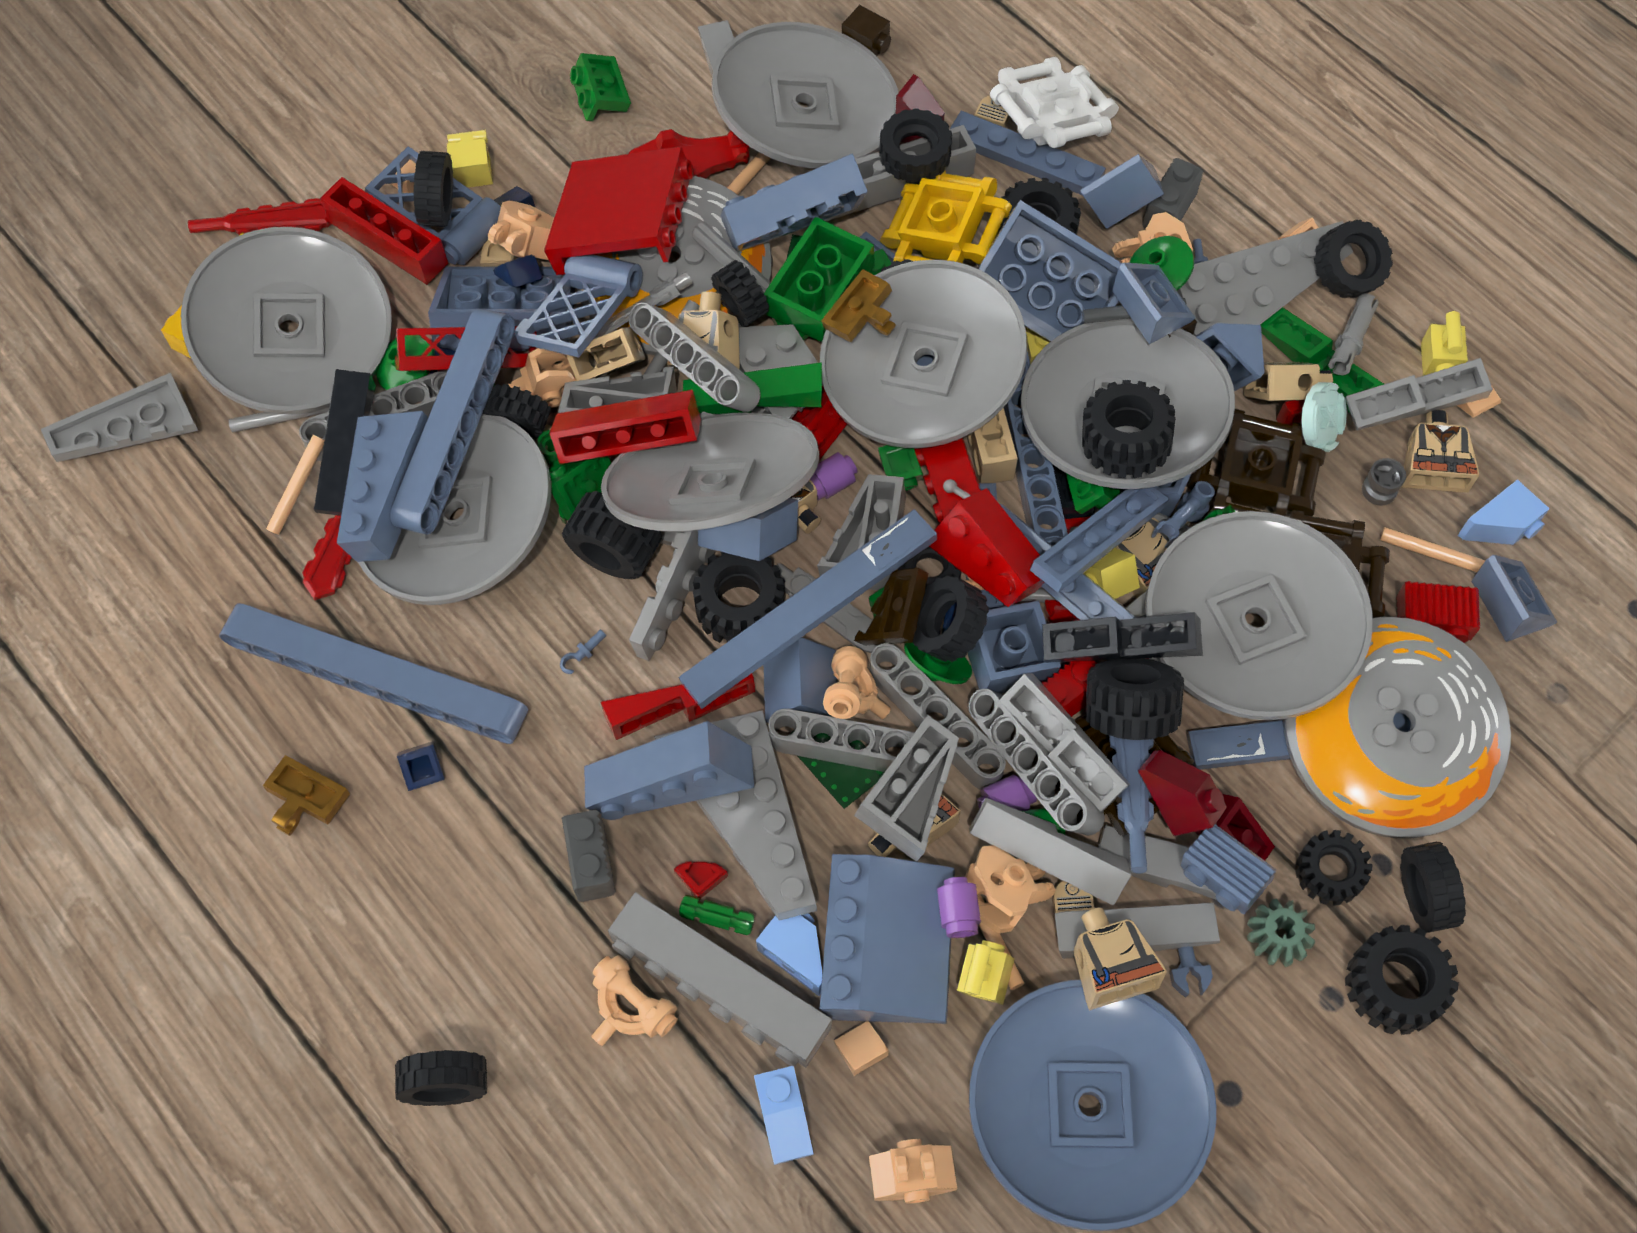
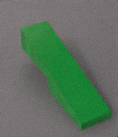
M1282 307L1260 324L1261 333L1291 361L1319 364L1320 370L1333 371L1334 368L1329 369L1328 365L1335 353L1332 350L1333 340ZM1352 364L1350 372L1346 375H1337L1332 372L1333 383L1340 387L1337 392L1343 393L1345 398L1346 396L1384 385V383L1355 364ZM1346 402L1347 411L1350 413L1349 408H1348V405H1347V402Z
M822 362L743 372L759 387L760 400L757 406L821 407ZM691 379L683 380V391L693 390L700 414L702 412L710 414L745 413L719 404Z

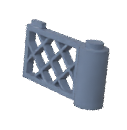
M408 146L365 187V192L418 224L415 213L404 209V202L414 201V192L403 193L402 183L406 180L414 182L415 173L401 174V168L409 160L416 163L419 154ZM454 178L453 198L464 197L470 203L465 208L451 209L448 226L444 227L439 233L429 226H419L441 239L449 263L465 265L488 240L489 230L493 224L497 223L501 206L488 197L481 198ZM398 183V194L384 195L378 191L384 184Z
M594 254L568 257L564 266L565 276L530 319L524 318L514 330L518 343L579 358L625 297L637 295L642 284V269L639 264ZM570 287L583 290L569 295L565 294ZM603 295L611 296L609 299L598 302L594 299ZM586 300H589L590 304L578 307L575 309H573L571 306L573 304L583 302ZM563 307L567 309L565 312L549 316L552 310ZM596 314L594 319L581 323L578 321V318ZM568 321H573L574 325L555 329V325ZM548 327L551 331L541 335L533 334L535 331ZM580 335L574 344L561 341L568 337Z

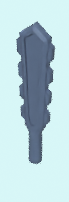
M1109 735L1110 747L1116 750V754L1112 756V764L1130 784L1118 796L1122 801L1117 805L1118 819L1124 822L1125 829L1129 833L1131 872L1141 874L1147 871L1145 832L1148 828V822L1154 819V805L1148 801L1151 794L1138 770L1151 755L1148 753V750L1153 747V739L1130 740Z

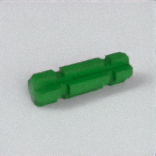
M690 895L683 897L679 908V915L683 918L694 921L695 917L700 918V923L725 930H730V927L735 928L734 932L743 935H750L754 927L755 915L751 912L740 910L737 913L734 912L735 908L708 900L701 903L699 902L700 898Z

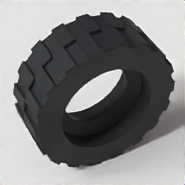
M913 108V110L906 109L898 114L895 113L888 121H885L883 129L880 131L879 156L882 166H885V170L889 174L891 173L898 180L902 179L909 183H920L922 178L935 179L937 175H941L945 171V167H948L950 163L952 131L949 130L948 123L944 122L941 116L935 115L929 110L924 111L919 110V108ZM920 136L930 140L932 148L929 153L924 155H909L901 151L899 144L906 137Z
M420 151L415 166L413 190L416 222H418V225L446 227L450 220L453 199L451 155L445 152Z
M1348 221L1327 231V234L1320 238V243L1315 248L1314 264H1316L1317 276L1320 277L1322 285L1330 290L1329 292L1338 294L1342 298H1356L1361 294L1376 290V288L1381 287L1385 283L1384 280L1391 273L1389 271L1393 265V260L1391 259L1393 253L1392 248L1389 247L1387 237H1384L1378 227H1374L1368 221ZM1346 244H1357L1365 255L1366 268L1360 275L1349 274L1341 263L1340 252Z
M946 575L944 578L939 577L935 579V582L930 583L925 590L917 629L913 639L914 646L945 662L947 660L953 662L957 661L958 658L965 657L970 650L974 649L977 641L981 639L984 627L987 625L989 607L986 604V596L982 594L979 588L956 576ZM957 603L953 622L940 635V628L945 614L951 606Z
M1437 841L1404 848L1400 864L1401 879L1410 911L1416 923L1419 924L1421 929L1427 931L1426 933L1460 927L1464 923V917L1466 916V900L1459 870L1448 848L1443 846V843Z
M453 1050L429 1051L403 1057V1059L398 1060L395 1064V1099L400 1100L402 1103L423 1106H446L471 1102L487 1094V1060L483 1055H478V1053Z

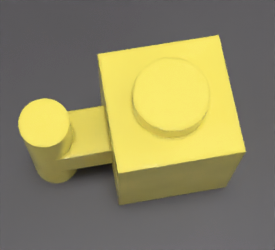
M486 130L448 134L447 153L451 155L453 178L467 188L493 184L491 159L486 144L488 143Z
M1448 312L1446 314V325L1430 324L1421 341L1423 376L1468 361L1465 326H1461L1459 312Z
M1114 548L1084 572L1114 599L1140 588L1135 555L1118 548Z
M982 940V944H969L957 991L971 997L1003 1005L1015 958L1004 953L1005 946L998 943Z

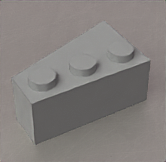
M868 474L848 510L849 514L841 529H837L833 536V543L825 557L822 556L817 565L819 576L904 516L906 503L904 477ZM892 573L869 589L879 590L883 588Z

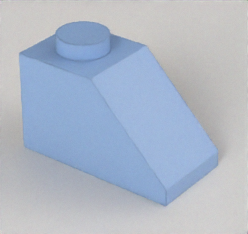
M1517 479L1472 515L1458 536L1462 540L1514 545L1524 536L1531 539L1544 527L1545 524L1541 520L1550 508Z
M809 913L783 920H778L774 916L756 939L757 950L816 995L820 996L822 965L817 930L813 924L815 920Z
M794 1066L754 1075L774 1165L814 1155Z

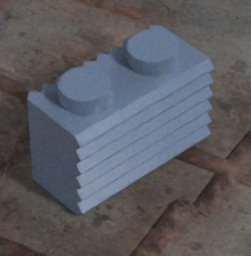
M1216 824L1213 828L1205 829L1200 834L1198 839L1195 840L1193 845L1183 855L1181 863L1184 875L1193 884L1199 887L1206 885L1210 890H1213L1217 901L1230 911L1238 909L1244 915L1273 881L1276 873L1274 867Z

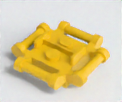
M944 171L941 175H937L935 179L922 178L919 185L912 183L904 185L901 191V202L889 228L884 230L880 242L888 248H898L893 262L904 261L903 259H910L912 261L938 259L963 263L965 258L980 265L993 244L1003 219L1009 216L1012 205L1005 199L994 197L997 191L996 178L985 176L983 179L946 174V171ZM984 212H990V218L978 245L971 244ZM913 249L921 250L924 257L911 255Z

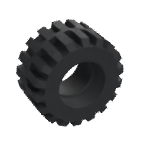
M1028 178L1027 183L1023 181L1016 182L1014 188L1009 187L1005 191V196H1001L1002 199L1007 200L1012 205L1009 215L1015 205L1021 200L1077 235L1081 216V209L1078 208L1079 202L1077 197H1072L1073 192L1069 188H1062L1061 183L1057 181L1054 184L1050 183L1047 178H1042V181ZM1008 217L1003 219L998 233L1000 232Z
M1123 380L1122 384L1118 385L1116 382L1109 383L1107 389L1099 388L1095 391V397L1090 396L1083 412L1082 447H1084L1086 458L1092 459L1091 464L1096 469L1103 467V473L1109 476L1112 473H1116L1118 478L1126 479V475H1133V478L1142 477L1143 472L1151 474L1156 471V465L1162 467L1166 463L1167 456H1170L1172 451L1176 417L1174 406L1169 405V397L1166 394L1159 395V388L1155 386L1146 387V382L1142 381L1132 384L1131 380ZM1121 426H1132L1140 429L1141 431L1128 433L1119 431L1115 428Z
M597 491L585 493L562 532L565 543L584 562L608 575L631 580L641 577L662 540L661 531L632 526L616 518L607 509L602 493Z
M721 552V556L718 558L713 554L707 558L708 566L702 564L699 567V577L695 576L693 582V597L698 622L702 623V629L708 635L712 632L713 640L719 643L723 639H726L727 642L785 602L783 578L780 576L778 566H772V559L769 557L756 561ZM736 587H746L759 594V597L753 603L745 607H730L720 601L721 596L725 592Z
M1146 658L1111 659L1100 662L1095 667H1091L1087 674L1086 721L1090 723L1092 728L1116 738L1149 740L1167 736L1169 733L1175 732L1178 726L1181 725L1184 677L1181 676L1178 670L1173 669L1174 667Z
M1400 925L1396 930H1394L1393 926L1386 927L1380 933L1376 932L1370 936L1349 961L1347 970L1350 973L1345 977V986H1350L1353 989L1347 994L1350 1003L1358 1002L1359 1007L1355 1011L1360 1017L1366 1013L1371 1018L1368 1024L1374 1028L1383 1024L1385 1025L1384 1032L1390 1034L1395 1033L1398 1029H1400L1401 1035L1411 1034L1414 1030L1419 1032L1442 1016L1445 1010L1454 1002L1455 998L1452 995L1458 991L1459 982L1453 981L1452 978L1458 974L1456 965H1449L1448 960L1452 958V955L1448 949L1443 952L1440 950L1438 945L1441 941L1434 936L1429 940L1425 937L1427 931L1418 928L1412 933L1410 932L1409 925ZM1384 962L1403 964L1414 973L1419 984V996L1417 999L1401 997L1388 987L1382 971Z

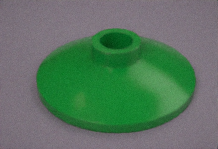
M1162 236L1151 239L1140 246L1131 257L1129 263L1159 265L1177 291L1188 281L1193 272L1194 255L1189 245L1182 239L1173 236Z
M405 335L406 356L421 355L429 346L419 335ZM397 338L389 343L376 374L379 384L385 390L427 376L430 370H396L395 356L398 355ZM432 349L428 355H435V350Z
M905 643L904 650L909 660L931 681L963 684L972 675V667L965 657L958 658L957 661L951 662L947 660L945 662L919 650L913 643Z

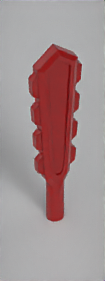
M319 198L307 199L304 203L298 204L294 201L285 202L277 207H273L271 204L263 205L255 210L241 208L223 217L188 220L190 233L226 230L236 232L238 235L271 227H298L320 231L322 228H327L331 225Z
M338 515L328 519L324 527L326 535L324 538L318 539L313 550L315 557L307 562L302 572L304 577L303 585L314 601L334 595L336 589L343 586L346 573L343 570L344 566L350 564L352 557L337 544L341 516Z

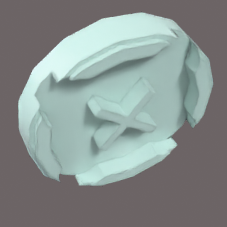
M1318 382L1313 385L1306 396L1302 411V432L1306 445L1322 449L1325 452H1330L1339 444V442L1335 441L1337 435H1342L1346 427V400L1343 393L1337 392L1340 387L1336 383Z

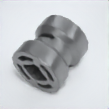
M1383 458L1374 462L1362 484L1364 497L1374 505L1383 506L1393 502L1406 480L1404 467L1400 462L1390 458Z

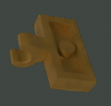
M862 269L821 320L824 328L852 342L864 325L869 322L880 333L888 336L896 324L889 320L892 316L891 313L880 308V305L892 292L890 284Z
M286 755L263 784L267 792L285 801L274 814L272 822L277 824L276 828L289 836L297 828L303 811L328 825L350 795L348 789Z

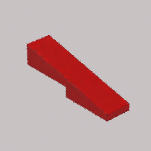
M751 673L702 709L683 685L606 700L600 703L607 723L615 739L618 740L682 710L688 721L691 722L756 691L754 677Z

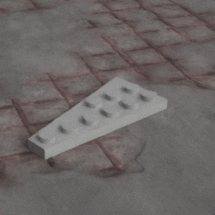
M1337 222L1194 264L1190 278L1177 290L1181 298L1186 299L1187 306L1197 321L1193 335H1198L1215 323L1262 324L1320 278L1316 274L1317 269L1316 264H1314L1315 248L1319 245L1320 238L1327 234V231L1344 222ZM1350 243L1341 249V261L1353 253Z
M763 711L711 722L752 747L754 788L696 800L697 804L720 837L729 845L734 857L752 878L755 887L778 920L817 911L815 897ZM681 730L674 731V732H670V733H666V734H662V735H657V736H654V738H655V740H657V739H660V738H662V737L668 736V735H670V734L679 732V731H681Z

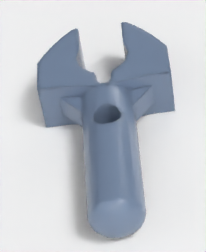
M1193 947L1178 948L1181 964L1178 969H1172L1169 973L1172 986L1181 995L1187 997L1190 992L1186 976L1190 970L1191 974L1198 979L1200 995H1203L1213 978L1211 965L1203 966L1196 961Z

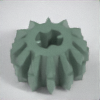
M1277 898L1272 899L1269 903V908L1263 904L1259 905L1255 910L1257 916H1252L1248 920L1247 925L1254 931L1248 934L1247 941L1259 943V946L1254 951L1255 956H1260L1265 951L1269 954L1267 959L1269 965H1274L1278 958H1280L1282 964L1285 967H1289L1293 963L1294 958L1298 961L1304 960L1307 956L1306 949H1311L1315 944V940L1309 936L1315 930V924L1303 922L1308 912L1304 909L1298 914L1293 911L1295 907L1293 900H1289L1283 908ZM1280 928L1285 930L1287 933V935L1284 934L1282 938L1275 933V931H1278Z

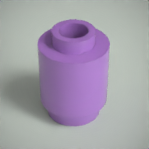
M837 452L818 464L815 473L810 479L817 489V500L823 497L828 499L856 482L854 474L858 470L848 455L843 457Z
M1011 775L980 790L981 797L977 799L979 809L985 798H988L1019 811L1029 810L1030 804L1037 801L1033 792L1020 776L1017 777L1016 775Z
M953 877L944 880V886L937 889L941 926L946 929L947 937L965 938L978 934L977 925L981 923L976 884L968 883L966 877Z

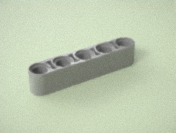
M640 302L631 309L629 314L631 329L715 401L742 412H749L757 406L760 400V390L757 384L673 314L645 302Z
M448 369L375 394L369 416L423 411L429 417ZM329 411L311 417L302 423L299 434L305 447H307L312 435L319 438L323 437L322 439L325 440ZM323 448L317 458L318 461L322 460Z
M889 643L876 646L870 656V673L875 680L876 686L917 728L931 712H938L944 715L945 719L937 722L957 737L967 739L971 744L968 747H956L952 764L973 786L981 790L988 785L1002 780L1006 761L996 746L897 646ZM881 662H891L895 667L885 670L881 669L878 664ZM906 687H915L920 693L907 695L902 690ZM990 764L997 771L993 774H985L980 771L978 766Z
M980 689L973 693L968 705L972 718L1057 824L1064 830L1087 836L1099 832L1104 823V812H1100L1047 757L1049 752L999 701L1004 694L989 689ZM994 703V710L990 714L991 705ZM1016 728V735L1011 741L1012 731ZM1038 754L1037 764L1033 768V758ZM1060 781V791L1055 796V785ZM1080 809H1083V819L1078 824L1077 814Z
M780 709L774 712L769 719V736L772 747L778 752L885 772L896 758L889 755L886 750L891 747L903 749L915 733L792 709ZM784 726H789L795 730L788 736H782L777 733V730ZM819 733H825L831 739L828 742L819 743L813 737ZM855 740H862L868 746L862 750H856L849 744Z

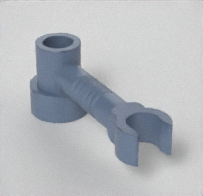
M1205 481L1197 482L1191 492L1184 494L1177 505V512L1167 521L1158 523L1152 532V538L1158 533L1167 535L1169 541L1165 548H1168L1178 538L1179 530L1187 521H1201L1209 509L1210 500L1215 494L1212 485Z

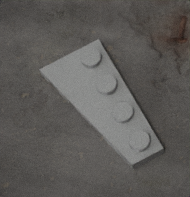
M171 373L41 429L50 453L56 462L199 431Z
M698 530L684 531V534L677 532L671 544L675 548L669 567L662 565L656 578V597L649 596L629 638L631 646L639 658L650 661L654 652L660 650L663 646L667 629L671 622L677 620L680 616L682 603L688 592L694 590L693 582L695 576L699 577V567L705 564V562L708 563L707 558L715 552V550L698 546Z

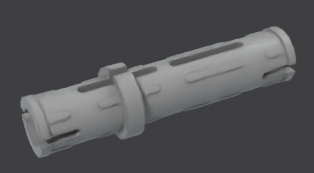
M1365 293L1358 297L1343 334L1337 337L1335 353L1328 364L1329 369L1334 368L1332 371L1334 374H1348L1355 356L1361 353L1364 346L1363 337L1379 305L1378 299L1374 300V295Z

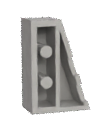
M674 366L663 368V372L642 375L641 371L630 373L631 377L609 380V376L567 382L564 385L558 413L676 393L677 385Z
M927 715L854 815L916 862L925 853L933 820L939 807L938 804L942 790L946 783L959 737L929 715Z

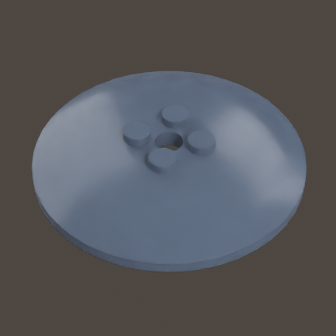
M1069 980L1042 987L1015 1002L993 1024L979 1048L971 1073L969 1085L970 1120L976 1143L986 1165L1002 1187L1020 1204L1048 1221L1065 1227L1087 1231H1112L1129 1228L1160 1215L1174 1205L1193 1185L1205 1166L1211 1151L1216 1127V1097L1211 1073L1204 1055L1186 1027L1164 1006L1145 994L1089 1011L1081 980ZM1084 1095L1096 1097L1101 1105L1100 1113L1093 1117L1084 1115L1079 1109V1099Z

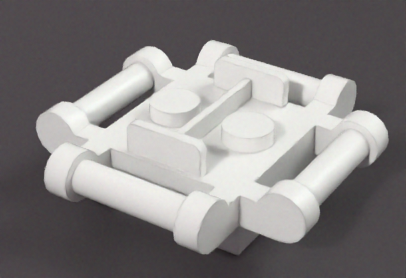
M1057 57L1047 58L1043 63L1013 69L1012 67L1000 69L998 73L1000 84L993 87L990 92V98L996 105H1001L1018 126L1017 130L1024 139L1033 138L1039 146L1049 144L1052 148L1061 147L1068 141L1092 135L1101 137L1110 134L1112 129L1110 119L1116 115L1119 109L1115 101L1107 98L1090 79V73L1083 65L1076 66L1069 73H1064ZM1045 75L1047 77L1026 83H1019V81L1028 80ZM1091 99L1096 106L1093 107L1089 100Z

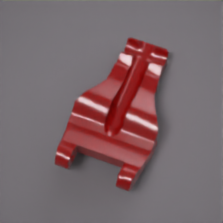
M669 129L660 131L654 140L632 149L629 154L682 147L686 159H689L692 163L693 176L706 179L715 172L723 171L727 168L733 169L738 162H745L747 164L750 148L731 130L724 136L698 139L682 136Z

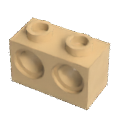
M1003 408L984 426L967 435L979 483H997L1014 480L1018 458Z

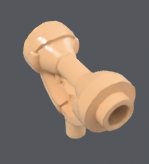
M844 646L836 650L833 654L831 667L834 672L833 675L839 682L827 688L823 700L825 710L829 715L839 719L851 718L858 713L864 714L868 710L881 719L886 718L891 708L877 698L878 689L872 674L867 668V655L861 649L853 646Z
M620 955L612 959L606 956L593 970V975L595 976L593 986L598 989L599 1013L605 1020L591 1037L601 1046L608 1041L616 1030L628 1035L646 1033L650 1038L657 1034L663 1037L673 1028L678 1020L674 1016L677 1007L670 1000L665 998L658 1000L647 997L632 983L628 972L630 967L627 961ZM617 994L622 995L638 1009L639 1015H630L622 1011L617 1002Z

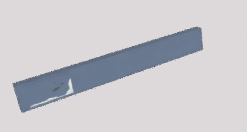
M915 509L679 676L681 684L700 708H704L937 540V533Z
M1402 713L1394 715L1393 723L1395 727L1402 732H1409L1411 729L1410 719ZM1283 720L1188 731L1186 736L1190 755L1194 759L1193 766L1200 770L1291 759L1284 736Z

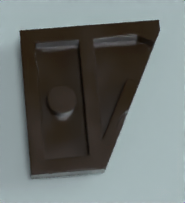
M919 568L893 571L884 586L883 593L877 598L870 610L876 614L866 633L858 630L854 641L864 646L884 643H913L929 573Z

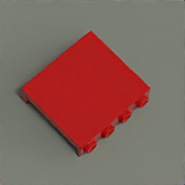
M682 147L572 162L544 248V252L556 275L565 274L564 266L568 257L657 247L663 262L669 261L671 249L676 244V230L678 224L682 221L681 211L683 204L688 198L687 189L689 181L693 178L692 163L689 159H686Z

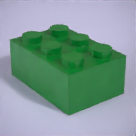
M815 216L764 292L767 298L766 302L769 304V311L766 315L786 325H794L796 330L822 342L826 329L821 320L862 269L869 273L873 270L875 266L874 244Z

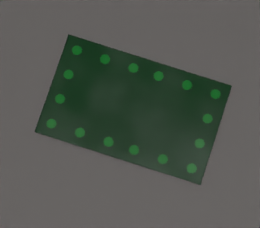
M819 733L813 739L816 742L825 743L831 737L828 734ZM860 740L852 741L849 744L856 750L866 748ZM797 756L843 809L873 787L885 773Z

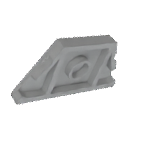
M794 325L739 327V369L742 372L818 363ZM763 406L768 414L792 419L797 411L801 412L805 408Z

